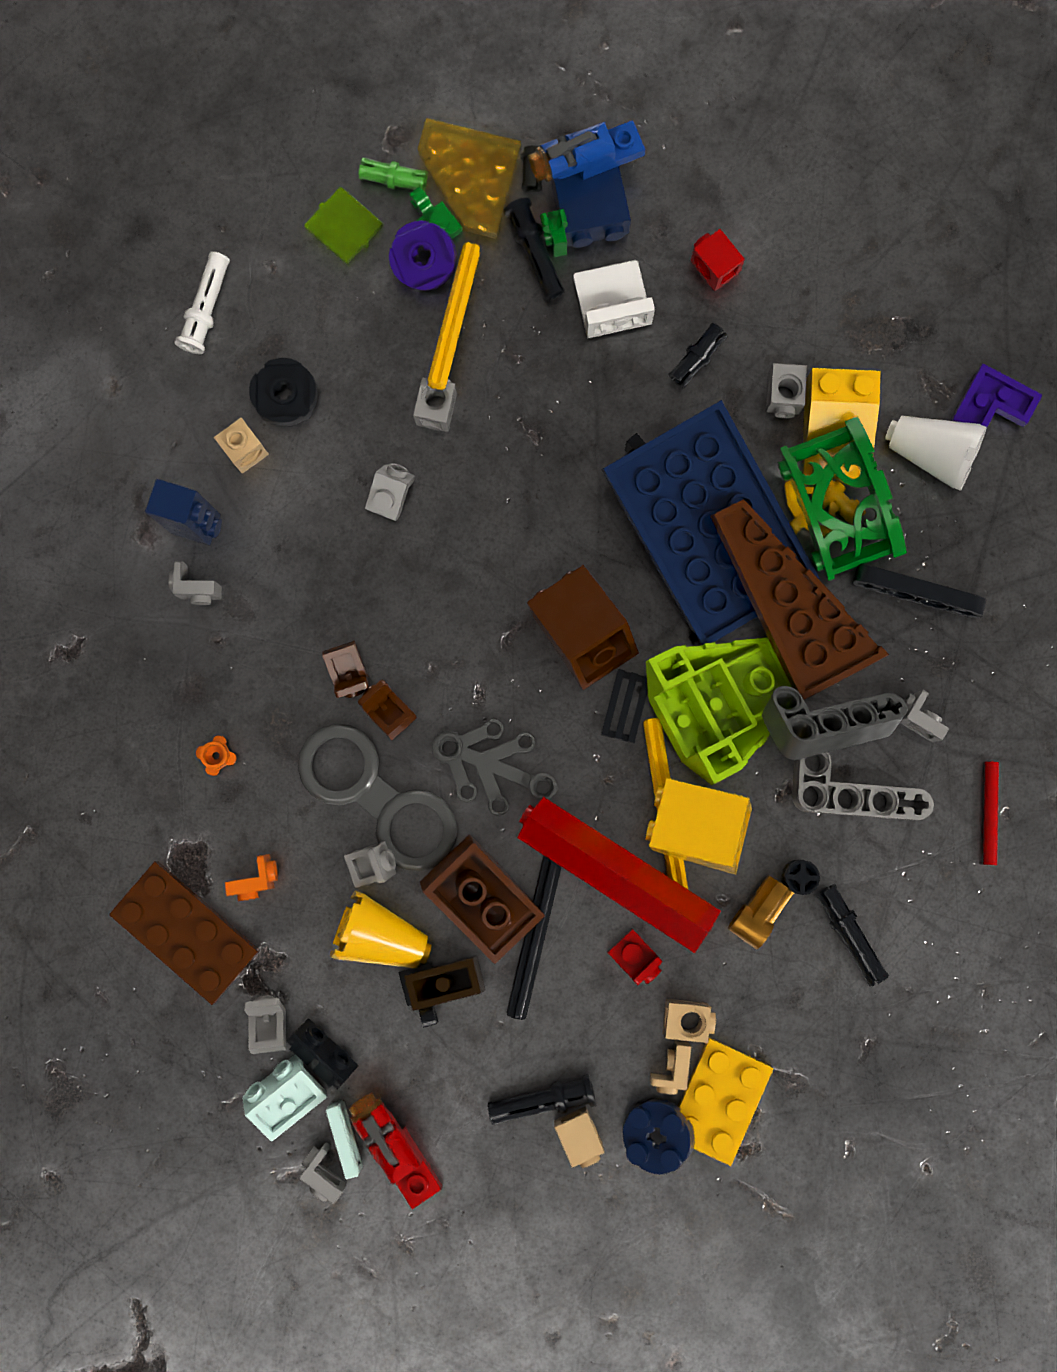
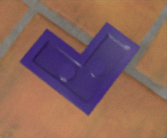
M982 364L978 368L950 421L976 423L987 428L993 415L997 413L1024 427L1028 424L1043 395Z

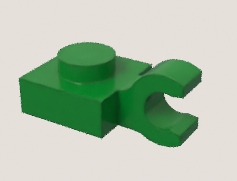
M420 186L409 194L412 199L410 203L421 215L416 221L422 220L437 224L448 232L452 239L462 232V226L442 201L434 207Z
M560 209L547 212V214L542 213L540 219L545 246L552 247L554 257L567 255L565 228L568 226L565 210Z

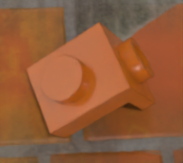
M269 854L257 856L259 877L225 882L226 896L237 895L238 901L259 898L258 891L273 889L274 881H278V869L275 860L271 861Z

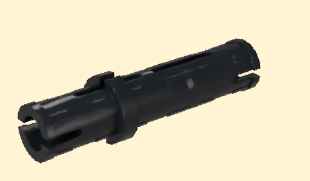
M832 884L829 888L826 887L819 891L816 896L831 919L829 924L833 930L839 932L867 980V984L875 986L874 981L879 984L889 977L888 973L883 968L856 922L857 915L855 911L849 910L836 884Z

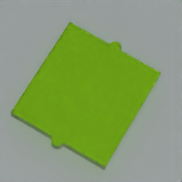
M341 186L325 203L319 204L320 209L304 225L308 231L346 264L362 248H367L371 238L384 226L376 216Z

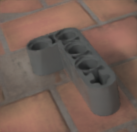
M780 686L775 689L766 704L762 718L781 754L789 759L797 760L886 738L892 735L905 717L908 707L900 696L893 693H885L810 711L803 697L796 689L789 686Z

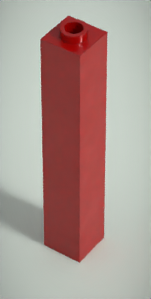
M545 797L540 800L535 808L529 805L519 820V823L523 825L517 837L519 840L693 953L700 947L721 912L715 906Z

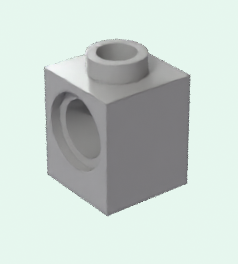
M773 363L768 373L766 413H775V416L779 418H792L795 414H800L805 406L807 365ZM778 388H789L793 392L794 397H783L779 393Z
M422 377L413 415L417 426L449 432L457 396L456 386L449 379L446 388L438 390L430 388L428 386V378ZM434 396H440L445 399L444 403L436 408L429 406L427 403Z

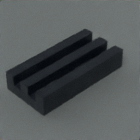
M622 669L617 670L601 732L602 736L635 743L648 692L647 676L626 672ZM627 679L629 683L616 731H612L610 726L622 680ZM639 682L642 683L631 729L629 735L623 734L635 684Z

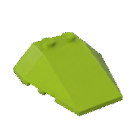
M768 637L734 640L730 643L715 644V642L705 643L700 646H675L646 661L649 703L660 720L680 761L710 785H714L742 770L755 751L768 740L767 738L770 733L762 718L763 710L776 688L780 686L791 687Z

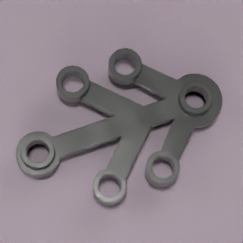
M490 719L484 726L462 735L453 730L440 732L433 740L432 752L438 761L449 764L458 787L457 796L461 801L472 802L478 794L477 787L468 780L462 760L476 766L489 799L488 808L494 815H504L509 809V802L502 796L493 773L529 788L533 797L541 800L543 797L549 800L555 795L557 783L550 774L540 773L534 776L499 761L518 752H531L535 747V738L531 733L522 732L514 740L479 753L467 747L486 738L491 740L501 738L504 734V726L498 719ZM492 723H497L500 726V732L495 736L490 735L487 731L488 726ZM523 736H527L532 740V745L528 749H523L519 746V739ZM447 741H452L456 745L455 751L451 754H447L443 750V745ZM540 781H547L550 784V790L546 794H541L537 790V784ZM468 785L473 788L474 793L471 798L465 799L461 795V789ZM496 799H502L505 802V808L501 812H496L492 808V803Z

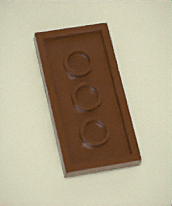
M154 861L109 914L211 1005H214L260 952L253 943L159 861Z

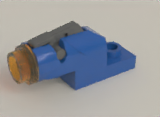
M633 120L611 129H607L605 122H601L581 131L560 136L558 139L556 138L544 143L540 147L535 148V153L529 154L528 158L537 182L544 179L546 182L556 178L563 179L580 173L582 179L585 180L645 156L646 149Z

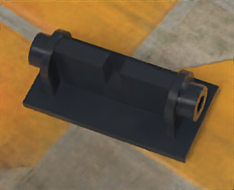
M309 1018L287 1040V1043L291 1046L289 1050L306 1065L314 1058L319 1061L312 1071L329 1088L333 1086L338 1090L359 1066L345 1050L339 1048L326 1035L324 1030L315 1025Z

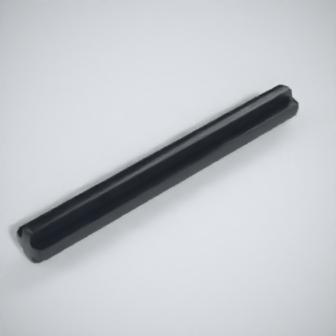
M544 855L533 902L545 914V917L524 936L506 1012L507 1016L518 1020H525L527 1017L562 868Z

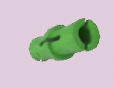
M362 158V164L359 167V179L387 184V187L395 189L397 186L415 190L420 186L425 192L428 179L427 171L400 166L399 162L396 161L385 163Z

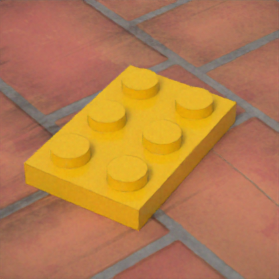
M708 1037V1043H705L688 1081L687 1090H684L678 1103V1107L681 1109L680 1112L687 1121L690 1120L693 1126L695 1136L693 1149L729 1166L732 1165L774 1069L772 1066Z

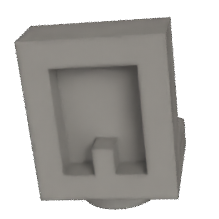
M923 689L915 692L913 695L909 693L904 699L908 707L907 714L900 723L932 743L943 740L950 728L941 723L942 718L929 710L920 711L929 693Z

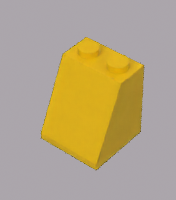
M666 778L664 787L659 786L655 796L654 806L659 807L656 820L649 821L645 839L650 841L649 847L655 852L736 875L752 811L750 798Z

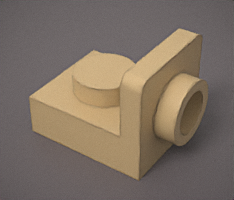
M675 1040L674 1049L667 1050L666 1070L671 1071V1075L650 1073L651 1086H656L658 1092L678 1094V1089L687 1090L691 1054L689 1042Z

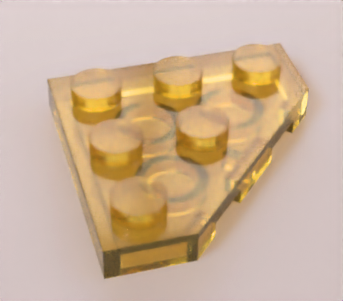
M426 118L418 145L420 158L464 230L497 239L504 214L503 209L506 207L522 148L521 141Z

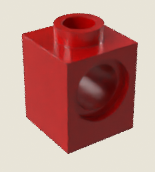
M721 229L712 235L709 233L704 234L693 245L694 250L691 263L714 292L741 272L745 258Z

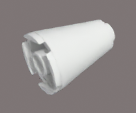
M901 416L898 422L892 420L885 439L890 441V449L951 488L961 491L971 471L972 463L978 454L987 428L976 423Z

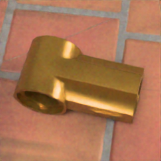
M768 875L749 903L744 904L735 914L728 926V930L756 950L759 949L770 936L775 926L773 922L794 893L781 882Z

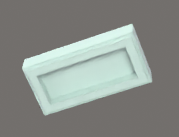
M342 1099L331 1103L326 1109L345 1179L347 1180L359 1175L363 1163L345 1101Z

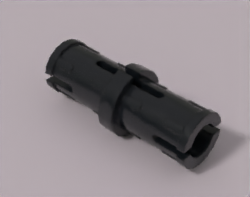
M711 323L700 339L694 345L690 344L686 349L687 354L668 374L671 379L675 377L674 383L685 388L700 368L706 367L710 363L711 355L728 338L727 333L723 332L724 330L720 326Z

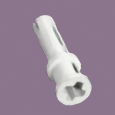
M209 253V259L192 308H188L185 311L183 317L186 321L182 333L176 337L174 342L179 348L190 353L199 355L204 353L205 347L203 343L207 331L214 324L211 313L230 259L221 253Z

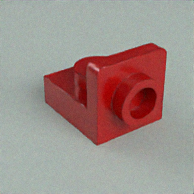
M632 928L607 951L637 986L643 981L646 985L649 984L662 971L658 966L663 961Z

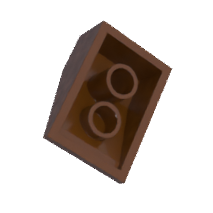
M470 834L420 881L422 892L494 964L545 917V914Z

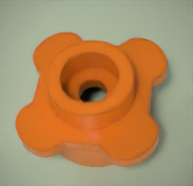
M215 736L212 742L199 746L196 750V757L206 766L205 771L208 775L216 776L219 774L220 769L227 765L232 766L236 762V754L230 752L226 745L227 740L223 736ZM217 752L219 758L214 759L213 754Z

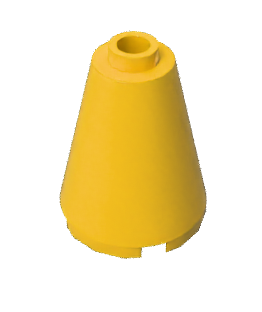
M355 890L351 899L356 900V903L353 904L352 908L346 906L333 940V944L339 947L338 950L331 951L330 956L337 960L414 969L418 967L419 963L425 964L432 947L431 944L427 943L428 936L364 893Z

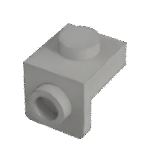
M384 464L375 473L365 509L396 521L400 517L408 488L414 483L415 475L408 473V470L399 464Z
M174 561V570L169 571L168 584L175 596L180 599H190V603L194 605H210L211 600H221V585L215 581L189 580V566L182 561Z
M385 841L344 855L355 888L374 882L382 883L397 874L395 871V857L392 851L387 848Z
M264 995L256 997L254 1001L245 1002L244 1010L248 1015V1050L250 1053L258 1054L286 1050V1009L280 999Z
M325 1142L320 1150L314 1146L301 1163L306 1170L300 1179L310 1186V1192L317 1199L323 1202L329 1200L334 1204L342 1194L347 1183L320 1163L331 1147L330 1144Z

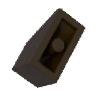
M477 956L404 976L412 1011L481 994L485 991Z

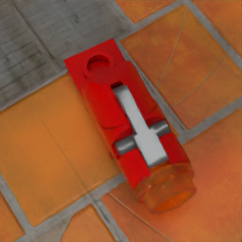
M370 1092L348 1108L352 1115L350 1120L355 1130L365 1142L369 1152L380 1165L390 1183H396L411 1209H414L442 1190V1184L406 1127L404 1126L401 1129L380 1097L376 1099L373 1093Z

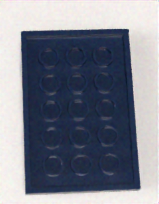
M722 400L601 469L700 645L713 643L757 617L755 609L710 515L744 499L769 525L772 533L785 547L788 546L796 554L795 558L806 569H810L820 580Z

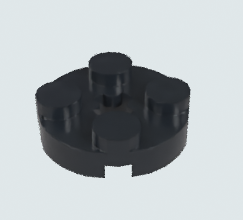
M276 358L266 362L264 368L258 374H254L249 386V396L252 405L264 421L276 426L286 427L296 425L311 417L312 410L316 406L318 399V388L312 374L301 363L291 358ZM282 385H287L288 389L292 391V394L285 400H281L280 396H275V392L280 391Z

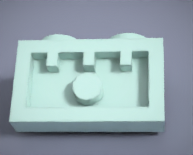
M294 1055L289 1060L281 1061L274 1068L273 1072L261 1082L252 1084L247 1089L242 1100L245 1116L272 1142L325 1100L327 1094L325 1089L304 1068L302 1060Z

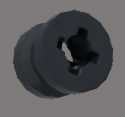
M792 860L783 867L781 881L793 893L807 895L815 891L819 886L820 873L817 867L809 861Z

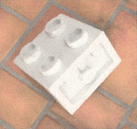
M628 261L574 274V284L587 338L652 324L655 308L652 297L646 298L638 261Z

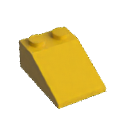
M812 368L806 378L803 443L845 427V421L858 416L874 448L880 406L881 371ZM849 442L827 450V452L833 457ZM819 454L802 460V473L806 476L812 474L813 468L808 464L809 462H816L823 469L826 466V462ZM843 465L840 467L844 474L851 479H856L860 474V470L856 465H851L848 472Z

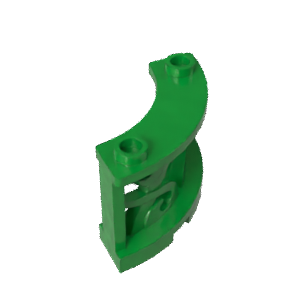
M858 416L845 421V427L791 448L787 446L780 448L782 461L777 462L783 480H790L801 506L815 551L811 553V558L817 572L823 570L827 580L830 581L835 579L834 575L886 555L892 554L896 558L907 554L899 517L895 516L892 511V505L888 501L893 498L883 470L877 471L876 461L874 462L873 458L875 450ZM849 442L833 457L827 452V450ZM819 454L826 462L824 469L816 462H809L808 464L812 466L813 472L811 475H804L798 468L797 462ZM843 465L848 472L851 465H856L860 470V474L856 479H851L844 474L840 467ZM834 475L842 483L850 487H868L870 495L866 496L857 505L853 515V525L836 519L822 509L826 491ZM804 485H815L811 501ZM866 508L873 509L875 512L874 520L869 521L865 518L864 524L866 527H861L863 511ZM818 522L832 530L824 538ZM848 537L854 538L853 551L831 558L829 548L833 541H838L841 544L840 551H843L848 544ZM862 539H882L862 547Z

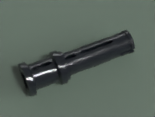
M530 198L517 199L503 209L504 215L511 220L516 232L514 238L519 245H523L545 299L553 300L564 294L565 289L558 278L552 260L541 237L543 234L542 226L540 223H536L530 209L532 205Z
M587 1074L584 1075L583 1079L562 1084L561 1081H557L555 1084H552L551 1089L488 1102V1112L492 1125H496L497 1123L553 1110L564 1114L567 1113L569 1108L587 1104L590 1107L596 1106V1099L590 1075Z

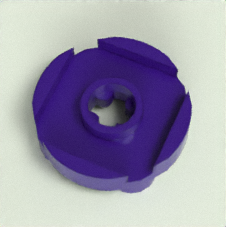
M422 220L410 222L397 231L392 248L389 250V263L396 278L410 288L423 291L433 290L443 285L456 269V248L448 232L437 224ZM422 246L424 250H430L431 252L426 265L422 262H416L414 258L419 254L418 248Z

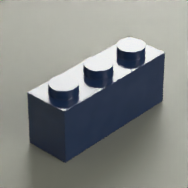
M156 478L145 513L170 533L210 546L212 539L217 538L222 526L221 514L196 490Z

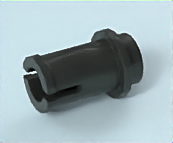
M526 146L520 154V160L523 162L521 189L526 191L528 186V192H538L542 190L543 162L540 146Z

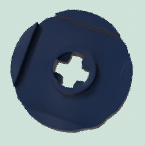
M652 1099L634 1108L629 1113L623 1127V1142L626 1148V1156L632 1164L638 1165L641 1169L653 1174H667L677 1170L691 1155L695 1141L693 1126L690 1120H686L685 1116L680 1112L681 1109L676 1104L664 1099ZM656 1127L660 1128L661 1135L666 1136V1141L661 1142L660 1145L656 1144L651 1138V1133L655 1131Z

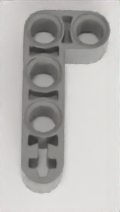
M828 752L817 755L820 760V766L815 772L810 771L806 767L805 758L794 760L792 800L795 807L800 811L898 820H923L933 812V798L927 791L922 789L830 782L831 756ZM808 787L815 789L818 794V800L813 806H808L803 800V792ZM842 790H847L852 796V803L847 809L842 808L838 803V794ZM876 793H881L886 799V807L881 812L877 811L872 803ZM914 800L919 802L920 805L919 809L898 807L899 801Z

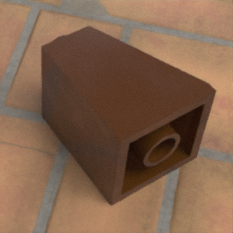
M584 565L566 573L561 580L549 588L539 591L527 602L534 619L582 690H585L639 654L627 620Z

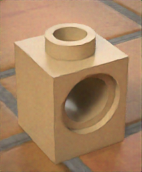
M242 417L214 437L242 474L269 455Z
M666 999L662 1033L666 1039L708 1043L709 1034H714L716 1027V1013L711 1012L710 1005L703 1002ZM688 1012H695L699 1016L698 1025L690 1030L682 1028V1017Z
M586 1106L554 1120L556 1132L572 1168L579 1164L581 1168H585L600 1160L599 1155L605 1153L604 1146Z

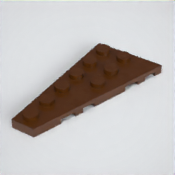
M744 499L710 515L791 687L796 689L804 700L889 655L882 646H878L869 637V632L861 624H857L845 611L843 604L810 569H806L795 558L796 554L779 541L772 533L769 525Z

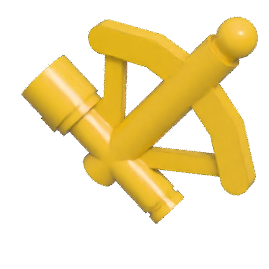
M831 480L824 497L822 509L829 505L828 514L835 517V513L839 511L840 515L850 525H853V515L860 502L857 499L848 498L844 493L846 488L839 480L835 482ZM787 481L784 484L786 504L794 517L789 523L795 534L803 528L809 531L790 481ZM805 487L808 494L813 493L814 487ZM819 525L823 537L832 531L825 526Z

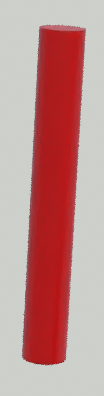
M985 761L983 865H997L999 762Z

